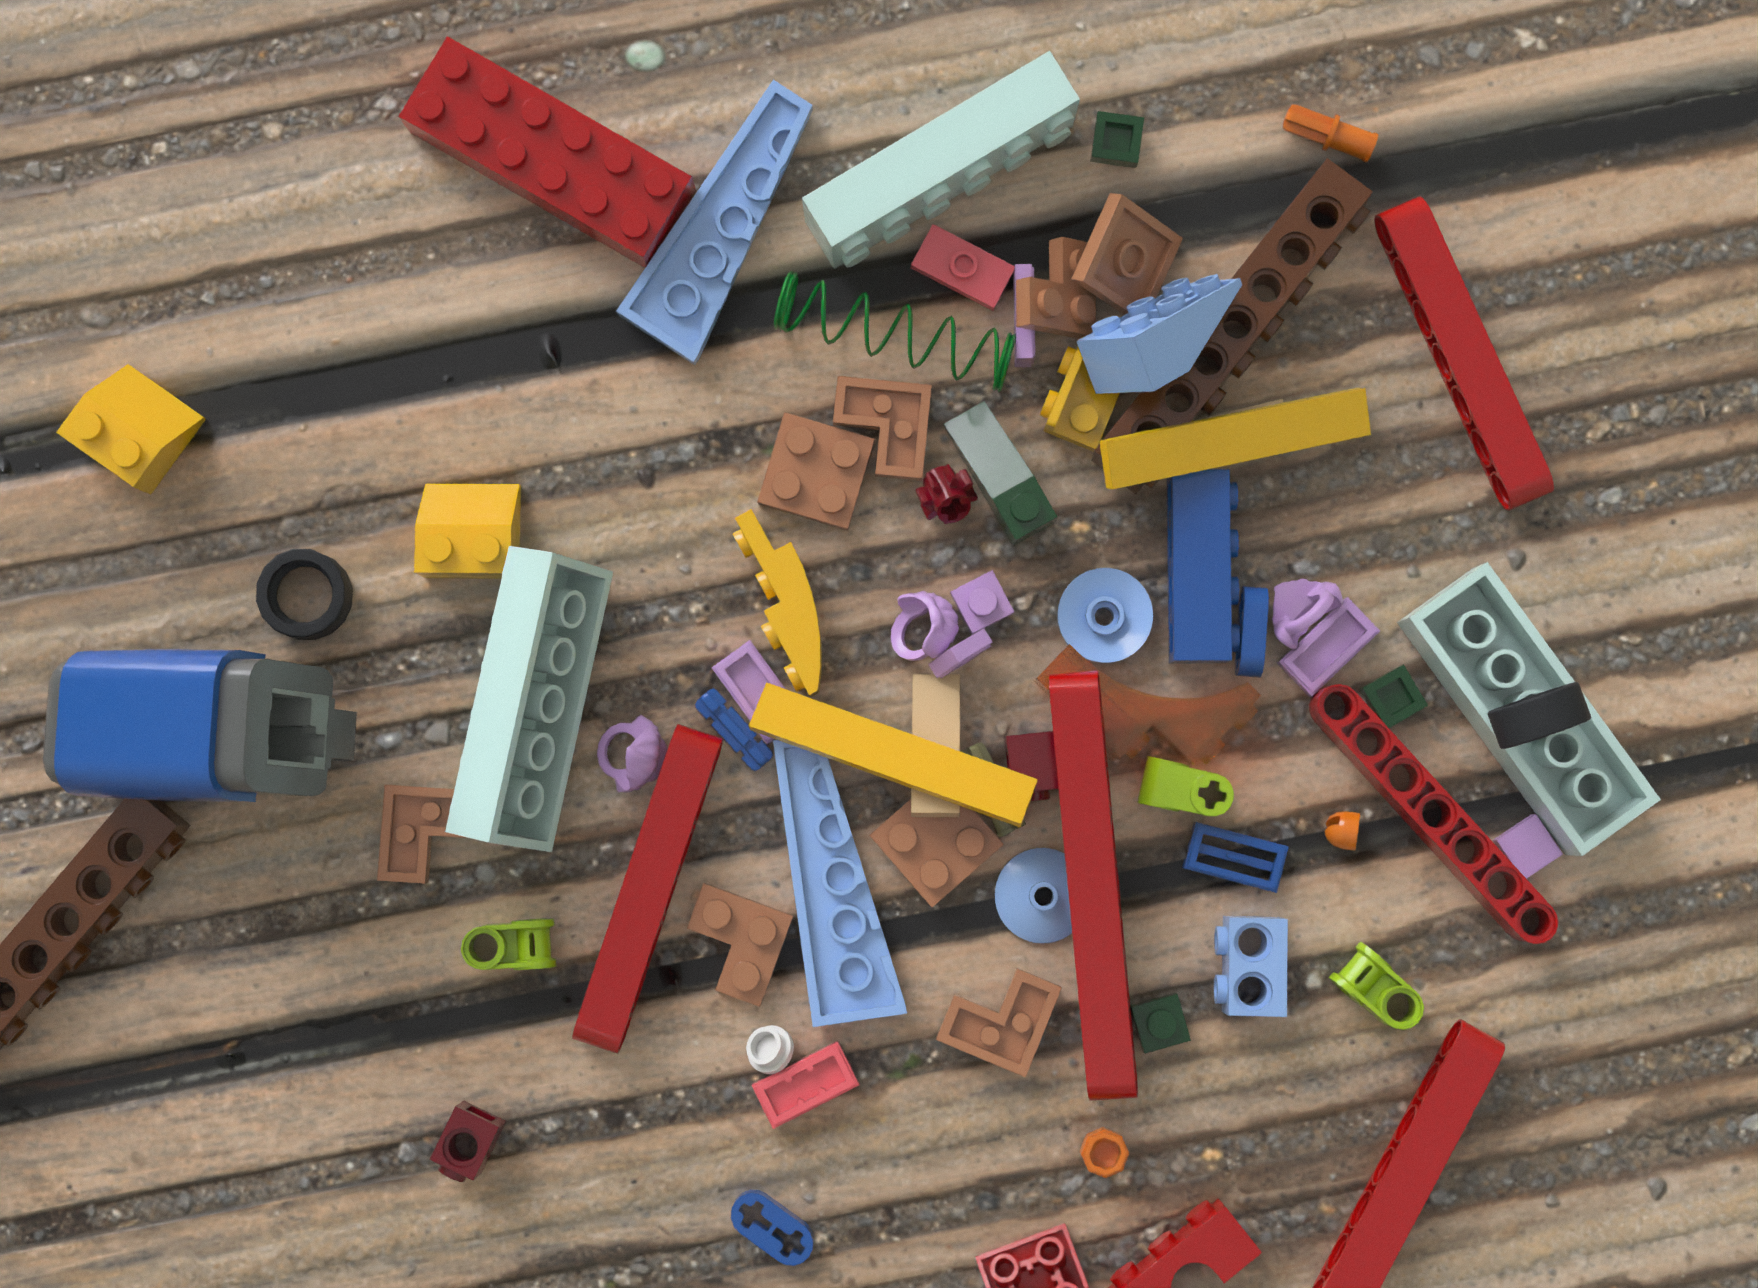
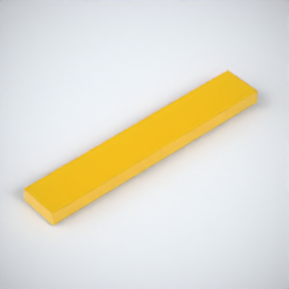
M1353 388L1099 440L1106 488L1117 489L1371 435L1366 388Z
M767 682L749 723L751 731L1020 828L1037 785L1038 779Z

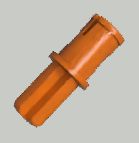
M1297 104L1290 106L1283 121V129L1285 131L1321 144L1322 150L1327 151L1328 147L1362 159L1364 162H1368L1379 135L1375 132L1371 133L1339 121L1340 115L1335 114L1331 118Z

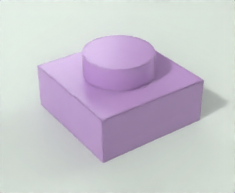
M993 570L950 592L971 635L1014 613Z

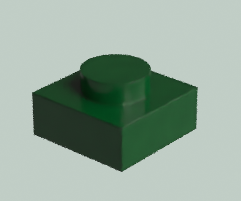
M1098 111L1090 162L1136 168L1139 161L1144 117Z
M1404 664L1399 665L1359 689L1369 707L1388 728L1428 706Z
M1177 993L1131 1005L1132 1016L1144 1054L1191 1041Z

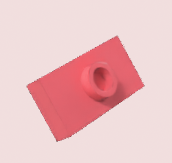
M932 224L911 264V269L992 311L997 306L1014 274L1015 266L934 224Z
M836 1041L786 1066L780 1072L768 1075L751 1086L774 1129L859 1086L860 1083L839 1041Z

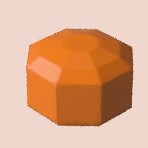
M1105 1127L1087 1133L1079 1151L1087 1170L1104 1178L1123 1171L1129 1156V1151L1121 1134Z

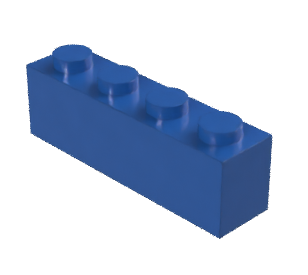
M1207 469L1167 478L1169 664L1227 663L1232 661V652H1239L1240 629L1238 624H1232L1231 605H1238L1239 579L1237 576H1231V558H1237L1239 536L1237 529H1230V511H1236L1238 506L1237 482H1230V469Z

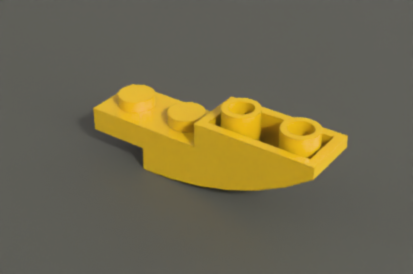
M750 509L735 517L740 530L732 534L745 558L755 555L763 571L755 576L768 600L777 596L780 601L764 610L769 621L761 625L774 651L783 646L791 664L783 668L796 692L806 688L809 696L813 697L819 693L822 643L819 619L808 579L792 542L774 550L755 514Z

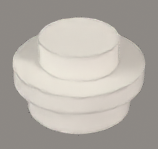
M771 1025L761 1027L751 1034L747 1041L746 1051L753 1068L763 1074H775L783 1070L790 1062L794 1051V1044L786 1030Z

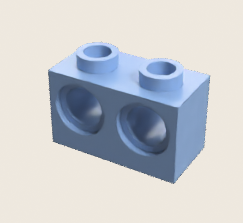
M1223 916V926H1216L1214 933L1215 954L1222 955V975H1215L1214 977L1215 1004H1222V1012L1228 1016L1287 1017L1288 919L1282 917ZM1255 928L1261 936V945L1255 953L1245 955L1238 945L1239 936L1244 930ZM1247 977H1256L1261 986L1260 995L1253 1002L1243 1003L1238 996L1239 984Z

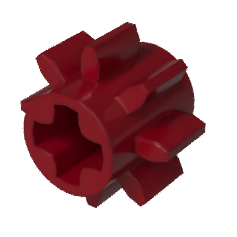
M949 464L935 467L927 472L923 479V487L915 490L926 518L931 520L938 516L944 524L955 523L965 518L971 510V502L978 500V496L973 488L974 483L967 470L962 469L955 473Z

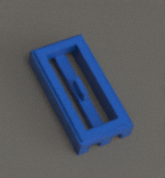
M1198 822L1193 823V832L1188 843V852L1182 868L1277 893L1289 846ZM1203 834L1276 853L1274 862L1202 844ZM1198 853L1270 871V879L1268 881L1196 862Z

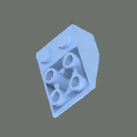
M1215 274L1190 283L1188 278H1180L1162 286L1163 294L1156 298L1153 296L1145 297L1127 306V314L1121 317H1107L1094 323L1091 326L1093 332L1076 342L1095 393L1153 392L1189 372L1241 288V279L1220 280L1219 276Z

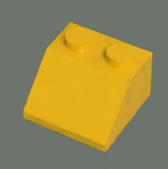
M127 364L86 392L56 433L132 487L151 495L206 418Z
M425 484L415 523L414 573L424 578L502 579L508 547H520L521 485Z

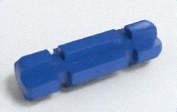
M713 688L707 691L697 700L695 704L696 710L705 720L710 717L714 721L711 726L735 753L742 752L744 756L741 760L750 770L755 772L761 769L771 760L773 751L763 740L759 743L755 740L756 732L750 730L747 722L732 706L728 709L724 705L727 700L718 690Z

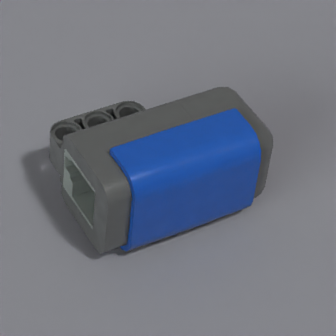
M196 649L76 652L66 662L60 663L53 671L49 680L43 764L50 780L59 784L67 793L75 796L211 802H256V795L317 796L327 787L328 769H331V761H354L357 712L335 709V698H332L333 677L328 670L322 667L265 659L266 654L243 650Z

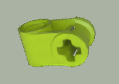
M1147 756L1137 803L1176 812L1182 810L1205 816L1224 814L1231 807L1234 800V790L1231 783L1224 776L1189 768V765ZM1210 781L1216 782L1215 790L1222 792L1221 802L1213 801L1211 807L1206 808L1205 799L1198 797L1199 788H1208Z
M554 918L511 921V923L486 924L473 928L462 940V957L469 966L479 970L507 968L529 970L557 967L556 959L551 957L550 928L555 926ZM482 933L491 935L497 941V954L491 960L481 959L474 951V941ZM533 933L535 942V954L533 952Z
M1359 942L1355 947L1357 953L1339 973L1333 972L1329 976L1331 982L1361 1007L1363 1006L1379 1022L1386 1026L1402 1030L1409 1029L1418 1024L1423 1016L1424 1004L1417 991L1400 978L1384 959L1362 942ZM1401 993L1408 1000V1012L1403 1018L1393 1020L1387 1012V1002L1394 994Z

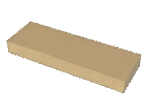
M913 674L912 735L960 751V674H948L943 678H936L935 674ZM911 788V817H960L959 805Z

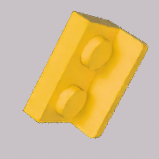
M1068 346L1057 371L1065 375L1059 392L1049 390L1040 412V416L1048 419L1043 431L1094 452L1100 443L1099 440L1103 436L1120 393L1096 394L1079 347L1075 349Z

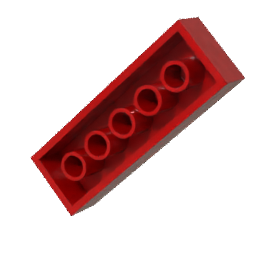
M448 36L398 116L411 134L646 268L696 193L691 175Z

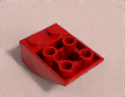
M1065 1223L975 1256L986 1288H1089Z

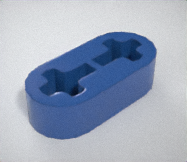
M1248 586L1241 588L1237 619L1240 629L1239 652H1235L1236 676L1261 678L1265 662L1269 608L1267 588Z
M750 1189L742 1192L736 1198L731 1209V1221L734 1228L740 1234L782 1264L796 1266L809 1258L813 1250L814 1235L810 1226L804 1220L760 1190ZM756 1201L760 1202L763 1205L761 1215L771 1222L769 1228L758 1220L752 1221L750 1225L743 1221L745 1211L741 1206L744 1203L752 1206ZM778 1227L788 1235L793 1234L795 1230L801 1232L800 1243L804 1249L799 1251L793 1248L789 1253L782 1250L784 1240L773 1231Z

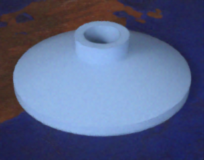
M1097 568L1084 572L1067 586L1058 605L1057 619L1063 639L1075 653L1093 662L1112 663L1133 655L1145 643L1152 628L1153 608L1147 591L1133 576L1118 569ZM1105 608L1111 612L1112 621L1109 625L1103 626L1096 622L1095 613L1098 609Z
M1050 848L1029 849L1013 857L1001 870L995 886L996 909L1002 922L1016 936L1033 943H1052L1072 934L1065 853ZM1040 887H1048L1052 892V900L1047 905H1039L1035 901V892Z

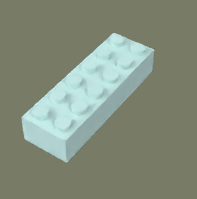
M1048 51L802 197L805 223L834 269L843 263L847 268L852 267L869 256L871 253L869 251L870 247L882 240L889 244L900 239L910 231L909 224L924 215L927 220L935 218L951 206L949 200L964 191L967 196L979 192L991 182L989 177L1001 169L1005 168L1007 172H1011L1019 168L1031 158L1029 153L1043 144L1047 148H1051L1064 141L1071 134L1069 129L1073 127L1080 98L1052 53Z
M514 546L508 547L445 832L488 843L552 852L613 571L553 552Z
M1488 562L1472 568L1397 622L1565 855H1585L1661 800L1585 695L1584 698L1592 717L1589 721L1507 749L1499 747L1487 715L1489 711L1575 681Z

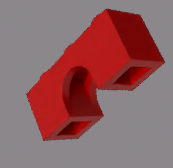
M1219 1198L1212 1204L1206 1200L1198 1204L1187 1214L1185 1219L1188 1223L1175 1234L1167 1231L1156 1238L1148 1247L1150 1254L1135 1265L1133 1261H1130L1119 1268L1111 1276L1110 1281L1113 1284L1108 1288H1171L1175 1273L1182 1266L1189 1263H1202L1209 1266L1222 1282L1226 1283L1262 1252Z

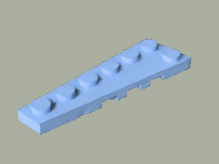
M775 80L771 82L616 310L619 316L693 365H696L806 127L813 111L812 104Z
M773 740L812 1026L818 1027L907 1014L905 1000L829 759L785 742Z

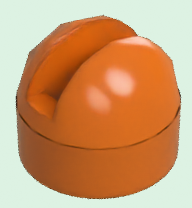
M1342 811L1336 812L1328 818L1325 823L1327 828L1324 832L1326 839L1332 846L1345 850H1356L1360 813Z

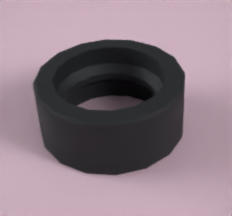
M291 549L276 555L263 568L256 583V603L262 618L273 630L294 639L317 640L332 634L346 621L352 607L353 587L347 572L335 559L312 549ZM299 567H313L321 571L329 579L332 587V601L328 610L320 618L311 622H297L288 618L282 612L277 600L278 587L282 578L290 571Z
M1578 682L1569 683L1523 698L1487 713L1501 749L1515 747L1585 723L1592 718Z

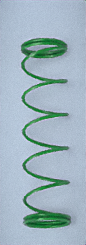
M790 271L787 274L774 318L775 330L779 329L787 333L797 327L822 285L821 328L824 341L830 345L841 337L865 297V347L867 353L872 357L883 349L908 308L907 347L909 363L913 369L921 366L926 360L945 326L951 320V371L956 381L960 380L967 374L988 337L994 332V383L992 389L993 391L997 390L998 393L1001 392L1016 340L1015 333L1013 335L1011 332L1007 334L999 362L998 332L995 327L988 330L963 372L957 376L955 366L956 324L952 315L943 321L922 358L917 364H914L912 357L913 314L909 303L902 307L879 347L874 352H871L869 346V296L867 292L859 296L837 335L832 340H829L826 334V284L824 280L817 283L794 324L790 328L785 327L791 313L798 285L797 272L793 273Z

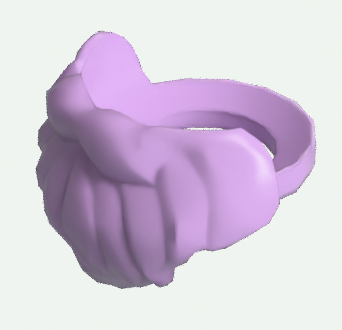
M1307 579L1283 582L1274 586L1275 596L1272 621L1275 636L1285 646L1291 649L1298 648V639L1307 632L1309 626L1321 619L1324 614L1343 605V598L1339 587L1331 582H1309Z
M925 591L899 596L897 599L898 605L903 611L895 619L891 629V643L894 651L900 657L909 661L922 660L927 656L933 659L942 655L950 643L954 642L959 630L958 615L953 610L952 605L941 596ZM929 611L931 621L930 632L923 642L922 649L911 651L906 646L904 640L907 626L913 619Z
M640 715L632 723H619L610 727L602 735L598 743L597 758L599 766L604 773L615 779L617 791L627 793L639 790L646 783L653 782L658 778L667 752V745L661 738L658 727L651 720ZM621 733H628L635 738L626 750V769L612 767L607 757L610 741Z

